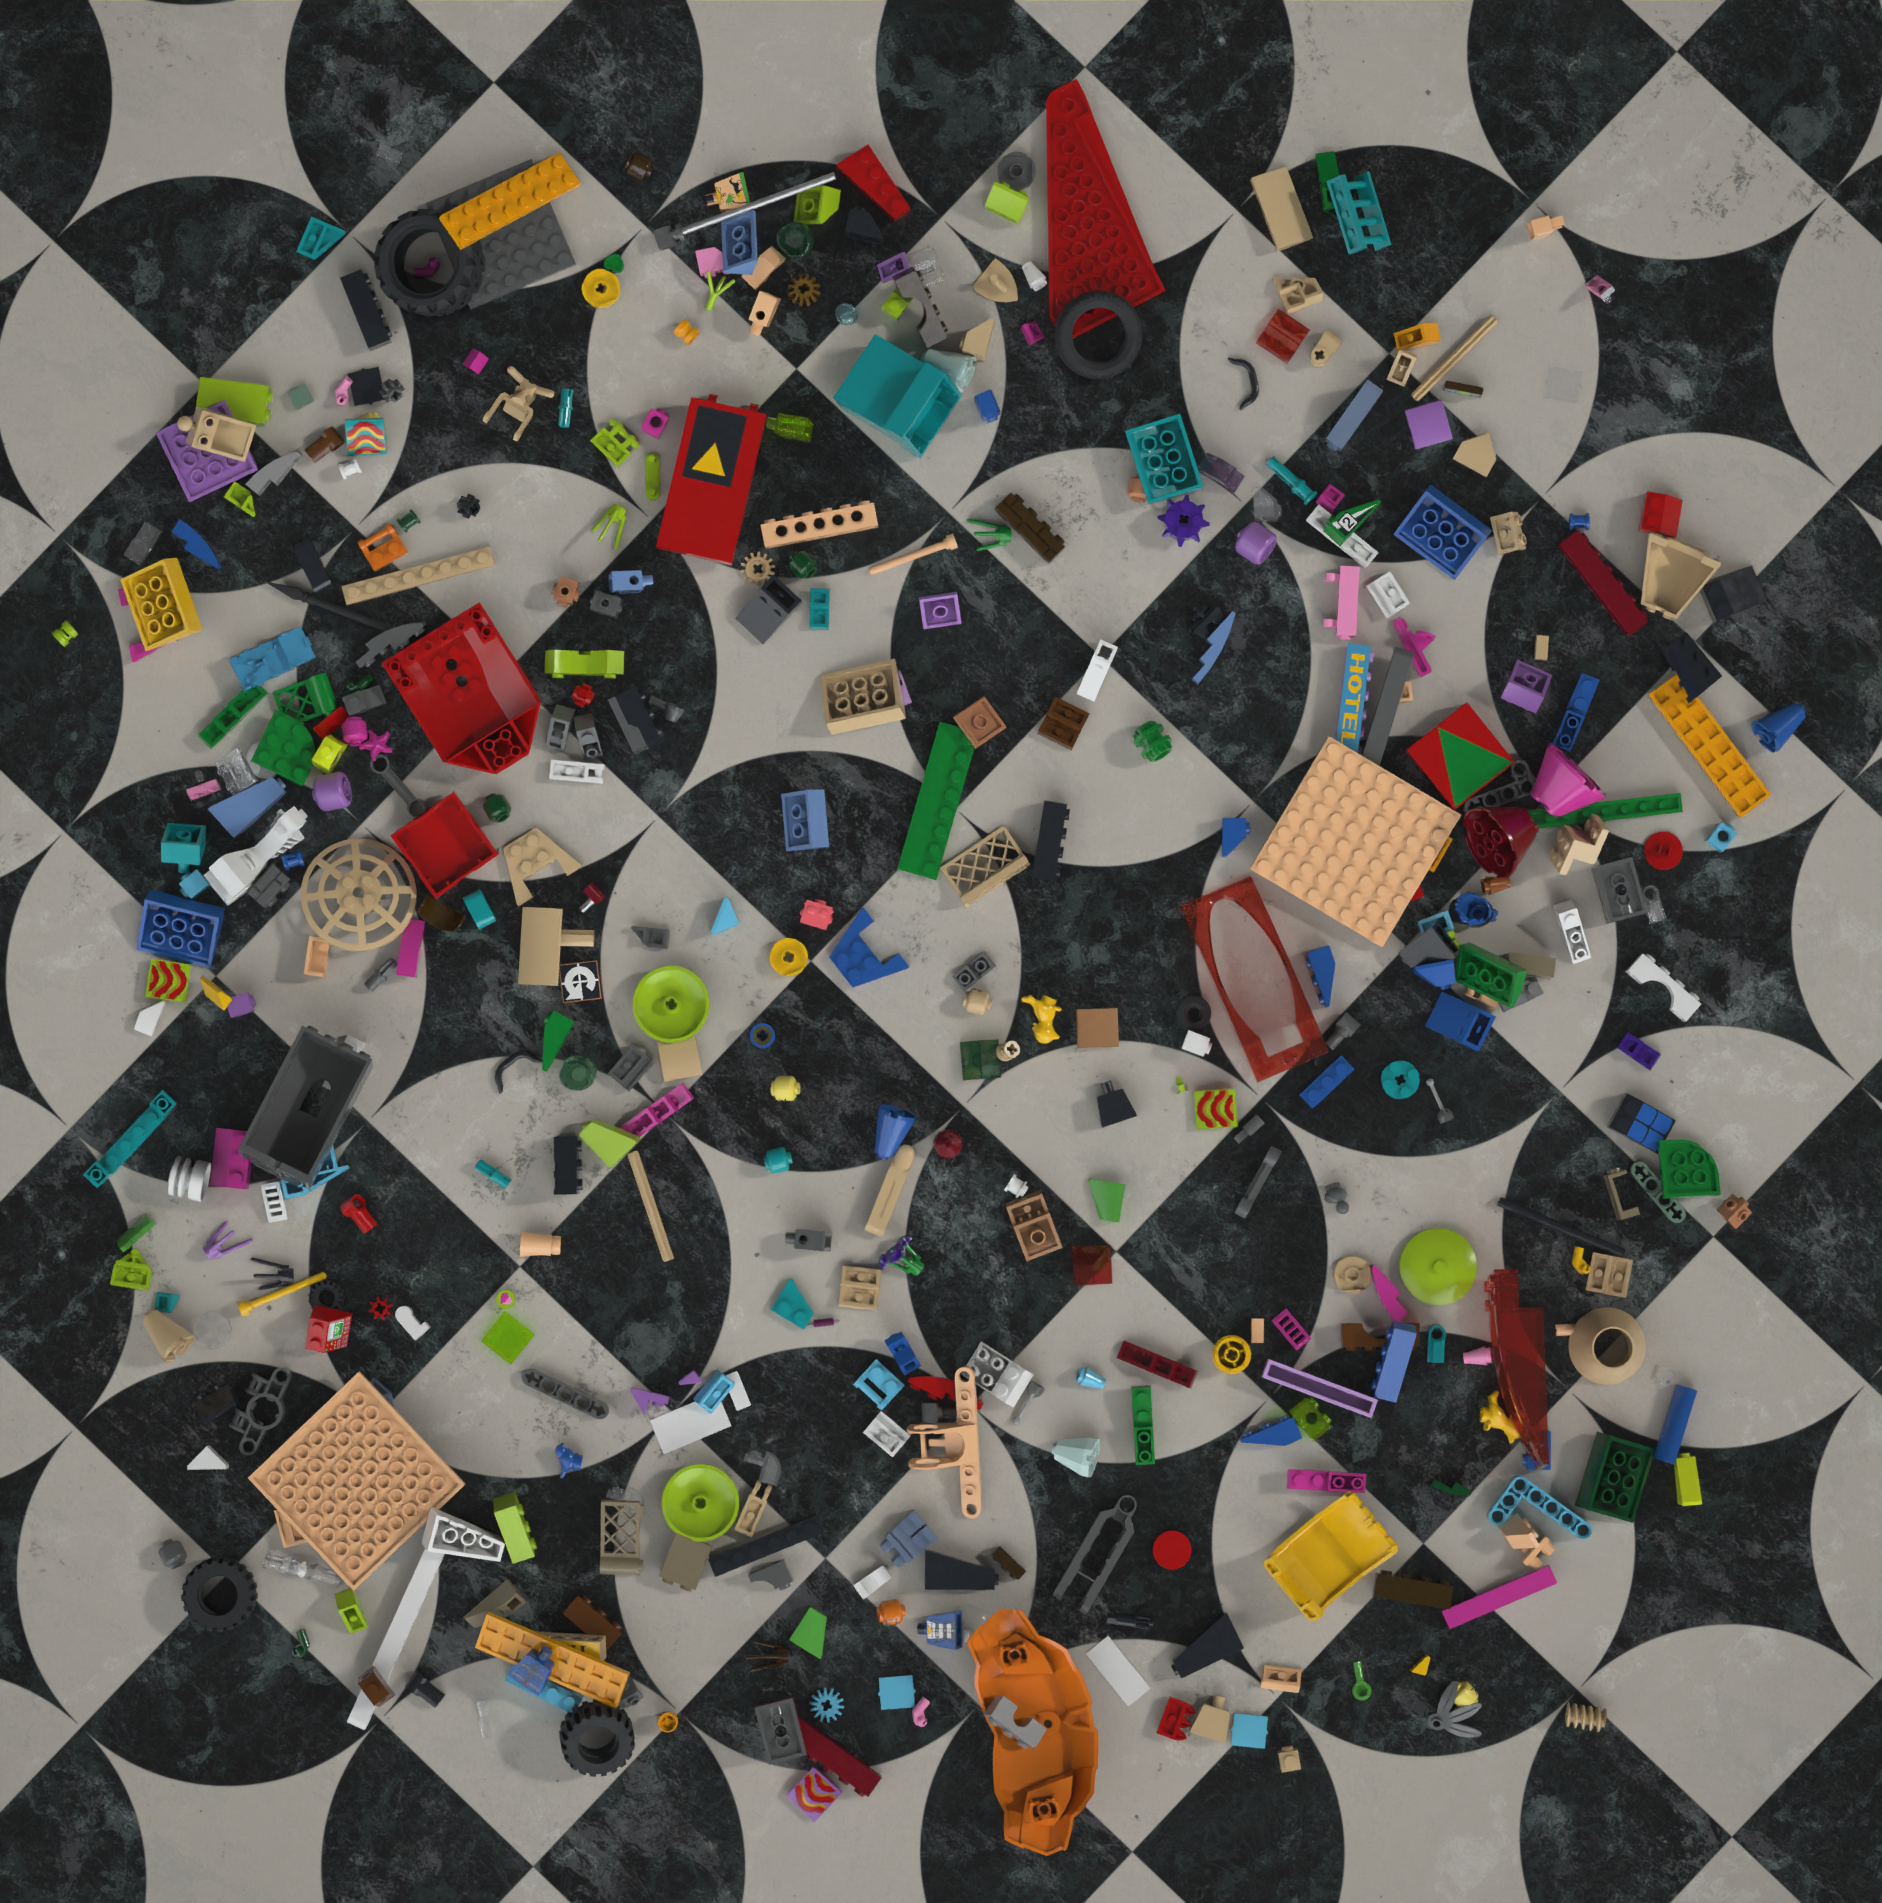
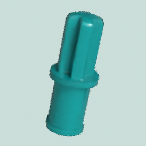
M561 389V401L558 409H560L558 425L562 428L569 427L571 410H573L572 397L574 391L570 389Z
M481 1159L475 1165L476 1170L487 1176L489 1181L492 1180L500 1185L503 1189H506L512 1180L498 1171V1168H493Z

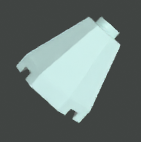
M1064 1439L1054 1443L1052 1454H1054L1055 1460L1081 1476L1092 1477L1097 1464V1460H1095L1096 1455H1099L1100 1439Z

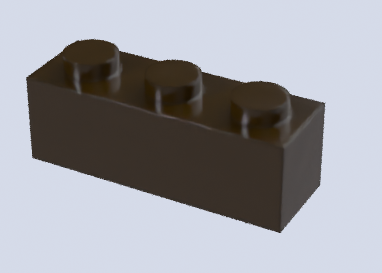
M1001 1546L992 1553V1559L996 1563L999 1562L1005 1572L1008 1570L1014 1580H1019L1025 1574L1026 1570Z

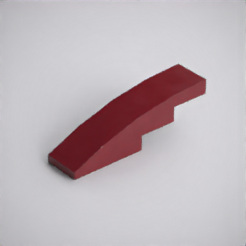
M1125 1340L1117 1355V1359L1190 1389L1198 1373L1195 1369Z

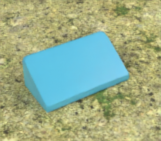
M716 1370L693 1400L712 1414L735 1383L722 1372Z

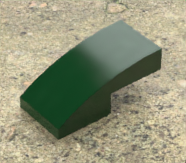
M1435 1478L1430 1482L1431 1486L1450 1494L1470 1496L1472 1493L1455 1481L1451 1487L1446 1486Z

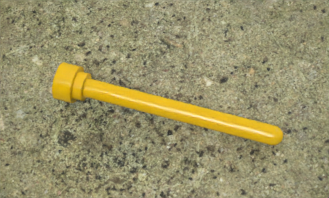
M321 1272L255 1300L237 1302L241 1315L246 1316L253 1311V1308L326 1279L327 1275Z

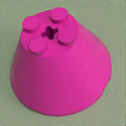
M1552 743L1547 746L1532 789L1533 792L1531 793V796L1536 801L1541 802L1543 805L1545 804L1544 809L1557 818L1603 800L1607 795L1605 793L1602 794L1600 792L1601 788L1572 759H1568L1559 748Z

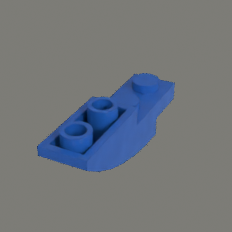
M1581 672L1559 725L1553 745L1571 752L1600 679Z

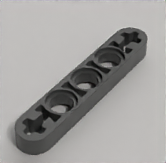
M527 1369L522 1374V1381L527 1386L596 1419H604L609 1414V1407L605 1402L536 1369ZM533 1372L535 1378L540 1379V1375L544 1378L540 1381L539 1387L535 1385L538 1382L534 1380L528 1382L526 1374ZM551 1380L554 1387L551 1391L544 1390V1381ZM567 1388L571 1391L569 1399L561 1398L560 1392L562 1389ZM580 1397L588 1399L587 1407L582 1408L578 1405ZM592 1400L596 1402L594 1406H604L605 1414L598 1416V1411L593 1408L591 1412L588 1411L592 1405Z

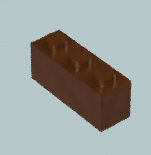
M578 1595L563 1614L586 1634L605 1635L607 1651L623 1633L620 1630L622 1627L614 1620L612 1622L606 1618L607 1614L601 1608H594L591 1605L592 1601L586 1595Z

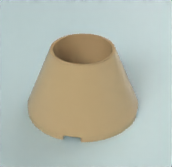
M1604 1307L1588 1312L1576 1322L1574 1332L1569 1337L1568 1349L1572 1363L1583 1377L1594 1383L1612 1385L1629 1379L1637 1372L1644 1360L1646 1341L1642 1328L1631 1315L1620 1309ZM1607 1329H1617L1626 1341L1624 1356L1620 1361L1612 1365L1601 1364L1594 1353L1596 1338Z

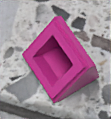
M1036 321L1026 323L1020 328L1029 345L1044 338Z
M473 348L463 362V365L479 375L489 358Z

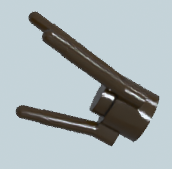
M754 1640L755 1644L777 1650H773V1654L750 1655L745 1657V1659L753 1660L773 1659V1663L750 1668L749 1671L753 1672L775 1666H784V1663H789V1649L783 1648V1644Z

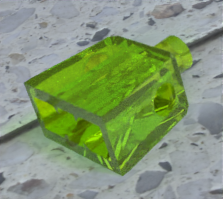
M778 413L777 418L768 417L766 428L775 430L777 435L810 442L814 424L808 418Z

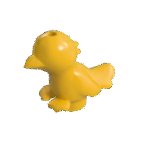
M1032 995L1023 996L1021 998L1022 1002L1032 1005L1035 1015L1039 1020V1023H1033L1034 1027H1032L1036 1039L1042 1044H1047L1052 1040L1060 1038L1052 1026L1056 1011L1062 1010L1060 1007L1055 1006L1057 1000L1045 995L1042 996L1041 1000L1035 999Z
M1495 1390L1488 1396V1406L1481 1408L1480 1422H1484L1483 1429L1485 1431H1488L1491 1427L1503 1430L1511 1444L1515 1439L1520 1438L1524 1434L1525 1427L1517 1415L1513 1416L1511 1413L1510 1418H1507L1497 1403L1499 1392Z

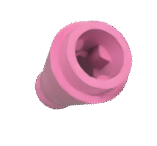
M1484 1346L1469 1352H1463L1464 1364L1487 1365V1363H1492L1490 1347L1485 1348Z

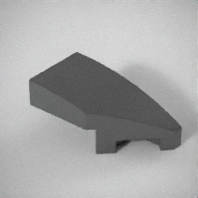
M638 926L631 927L633 932L641 939L640 941L647 947L668 949L670 930Z

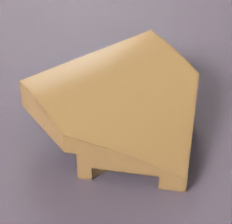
M1490 433L1466 438L1462 441L1453 459L1487 477L1496 461V453L1492 445Z

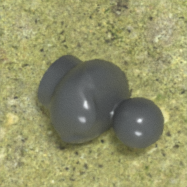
M1339 1182L1327 1185L1325 1187L1324 1200L1327 1203H1337V1212L1339 1214H1346L1349 1211V1204L1344 1201L1347 1197V1191L1341 1187Z

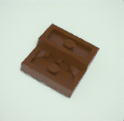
M1055 697L1037 734L1072 751L1090 713Z

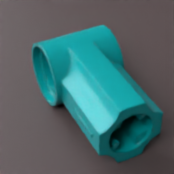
M1432 1324L1427 1330V1362L1444 1363L1446 1331L1440 1324ZM1435 1328H1439L1442 1331L1441 1336L1438 1338H1433L1431 1334Z

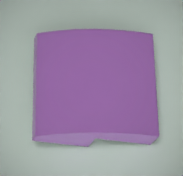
M1442 400L1404 410L1415 449L1453 439Z

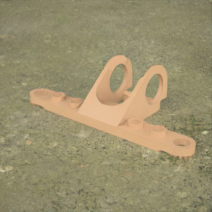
M962 1366L955 1373L957 1422L910 1424L907 1427V1433L920 1434L921 1458H912L908 1464L910 1468L918 1470L959 1465L962 1512L967 1518L974 1519L982 1511L977 1397L974 1370L969 1366ZM962 1371L969 1373L970 1379L968 1381L961 1379L960 1373ZM945 1433V1438L928 1439L929 1446H945L946 1456H927L926 1434ZM926 1462H935L934 1464H920ZM968 1504H974L977 1512L973 1514L968 1512Z

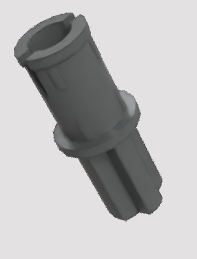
M389 958L379 969H375L376 972L364 983L365 986L373 992L384 980H387L386 977L397 967L398 963L393 958Z

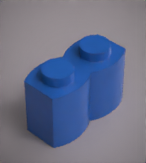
M992 390L976 395L974 401L982 421L992 423L998 420L1000 409Z

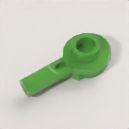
M1361 1661L1353 1662L1356 1683L1352 1688L1353 1696L1358 1700H1366L1371 1695V1687L1368 1683L1364 1682Z

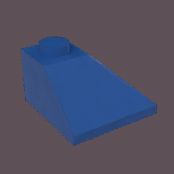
M1453 960L1412 968L1415 974L1434 987L1440 986V990L1452 988L1451 984L1456 983Z

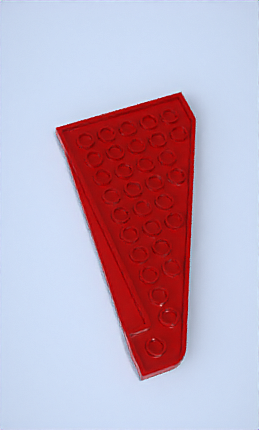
M1075 79L1052 91L1046 102L1049 317L1054 327L1059 314L1067 303L1085 292L1095 290L1109 291L1126 299L1133 308L1165 292V288L1154 269L1087 98L1078 80ZM1094 308L1084 312L1074 324L1072 339L1118 315L1106 308Z

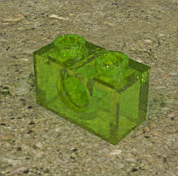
M1305 1397L1288 1411L1314 1442L1331 1428L1329 1425L1331 1420L1325 1413L1321 1415L1317 1410L1319 1405L1313 1398L1308 1399V1397ZM1313 1412L1316 1414L1317 1419L1314 1423L1306 1421L1308 1413Z

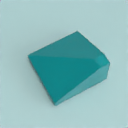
M157 1292L155 1310L172 1313L180 1298V1294Z

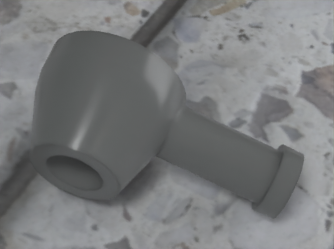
M653 695L649 699L650 705L653 704L665 709V719L677 722L684 713L685 709L681 706L665 702Z

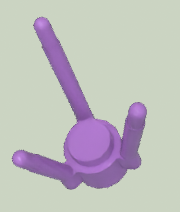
M226 1221L206 1241V1245L202 1249L211 1260L215 1257L219 1259L227 1253L252 1243L253 1239L221 1251L223 1249L221 1244L235 1233L232 1230L219 1241L215 1240L228 1225Z

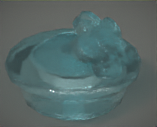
M840 304L835 310L836 319L842 325H852L858 318L856 309L850 304Z

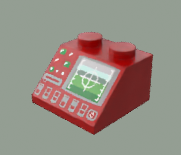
M314 1305L309 1318L305 1349L326 1353L347 1347L352 1313Z

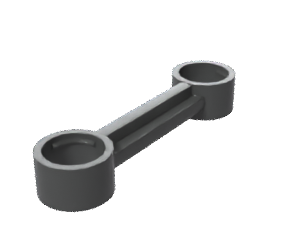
M384 755L376 756V759L384 758L387 762L386 768L381 772L374 769V761L371 759L370 767L372 771L381 774L408 805L407 810L411 816H418L411 811V806L415 801H420L424 804V811L428 809L426 802L416 798L390 768V761Z
M1273 1146L1270 1147L1245 1195L1237 1206L1235 1214L1245 1219L1269 1173L1282 1152L1281 1150Z

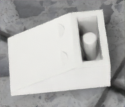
M980 1342L966 1365L974 1370L976 1385L1012 1407L1015 1406L1034 1375L983 1342ZM962 1371L961 1375L970 1379L969 1373Z

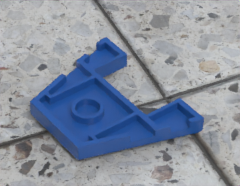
M864 908L860 910L829 957L852 988L909 968V965L899 953L882 965L860 937L859 933L874 922Z

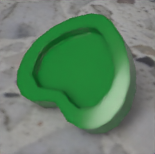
M612 254L605 259L604 268L606 270H613L615 273H621L624 269V263L618 254Z

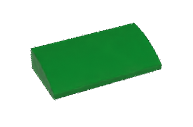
M1469 942L1460 945L1459 949L1462 952L1457 958L1456 982L1509 1008H1513L1521 993L1527 970Z

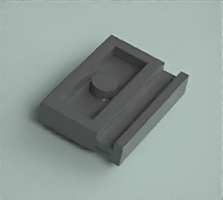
M632 1044L608 1074L630 1092L654 1062Z

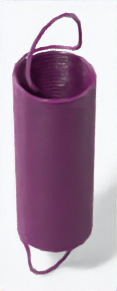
M833 1318L813 1320L814 1327L834 1325V1321L839 1322L840 1320H834Z

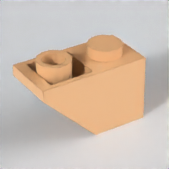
M1515 1514L1498 1526L1513 1549L1537 1548L1540 1546L1536 1540L1538 1535L1535 1530L1530 1526L1526 1518L1521 1519L1518 1514Z

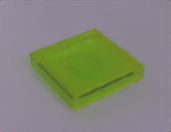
M504 1311L481 1342L512 1365L536 1334L508 1312Z

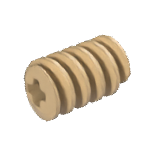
M1568 1702L1565 1714L1567 1727H1569L1571 1722H1573L1574 1728H1577L1578 1724L1581 1723L1583 1730L1586 1725H1589L1590 1731L1596 1726L1597 1732H1600L1601 1728L1605 1727L1607 1719L1606 1708L1601 1712L1600 1708L1596 1707L1593 1712L1592 1706H1588L1585 1710V1706L1581 1704L1578 1709L1577 1704L1573 1703L1570 1708Z

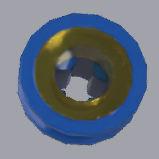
M764 1023L755 1025L750 1032L751 1042L758 1048L769 1047L775 1040L773 1028ZM762 1030H764L765 1034H768V1038H765V1041H761V1038L757 1037L758 1034H761Z

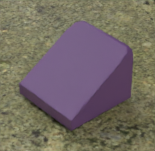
M693 1370L682 1378L679 1384L702 1383L703 1381L696 1371Z

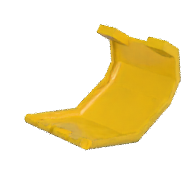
M1349 1491L1313 1516L1283 1541L1264 1561L1266 1570L1310 1621L1320 1619L1325 1614L1324 1610L1364 1575L1398 1551V1544L1391 1536L1386 1535L1388 1532L1378 1520H1374L1375 1517L1366 1506H1362L1363 1502L1355 1492Z

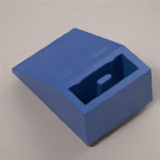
M1441 992L1425 1026L1478 1052L1496 1016Z

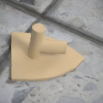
M996 258L971 287L978 294L992 301H1018L1017 287L1012 274Z

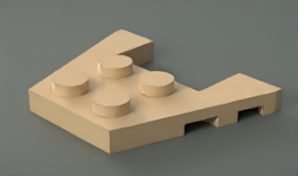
M537 828L504 847L518 906L534 898L523 880L553 861L558 860L567 876L582 868L580 863Z

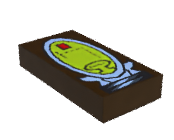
M1446 381L1443 387V391L1481 398L1484 389L1483 387Z

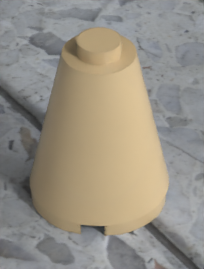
M149 1310L143 1316V1324L165 1363L176 1360L175 1355L178 1353L180 1355L184 1354L193 1344V1334L160 1311Z

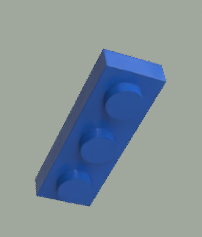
M1341 1055L1299 1096L1313 1109L1354 1068Z

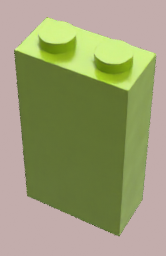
M200 377L196 407L209 408L226 400L234 418L261 426H266V421H270L271 410H268L269 402L272 403L273 391H271L268 385Z

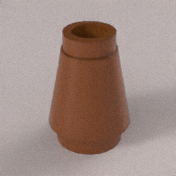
M1486 876L1485 879H1481L1483 894L1492 895L1511 887L1509 877L1499 879Z

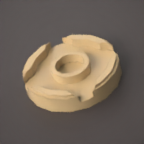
M1347 1256L1338 1261L1334 1268L1333 1277L1335 1284L1340 1290L1345 1293L1356 1294L1361 1293L1369 1286L1372 1272L1369 1264L1361 1257Z

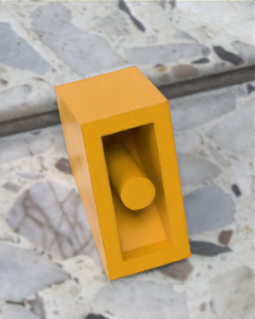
M1422 323L1394 333L1398 351L1399 349L1406 351L1425 347L1441 341L1437 323Z

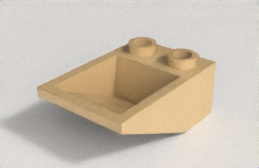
M200 406L196 407L193 420L188 416H182L177 422L180 430L189 431L186 443L191 447L243 462L246 460L256 429L255 424Z

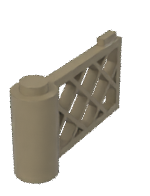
M601 1500L600 1574L639 1576V1572H643V1560H640V1517H644V1505H640V1501ZM605 1505L614 1506L618 1511L613 1516H610L605 1512ZM627 1506H636V1513L631 1517L623 1511ZM620 1513L627 1519L621 1526L614 1520ZM610 1522L617 1528L612 1535L605 1530V1526ZM628 1523H631L636 1528V1531L631 1535L623 1529ZM620 1531L627 1537L622 1544H619L613 1538ZM610 1540L617 1546L614 1551H605V1544ZM631 1541L635 1545V1552H627L623 1546Z

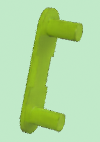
M649 453L645 458L646 497L652 501L657 500L660 496V458L656 453Z

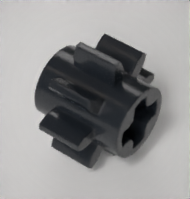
M468 494L467 497L461 496L457 502V513L462 514L467 519L470 518V515L476 517V514L481 509L480 500L471 494Z

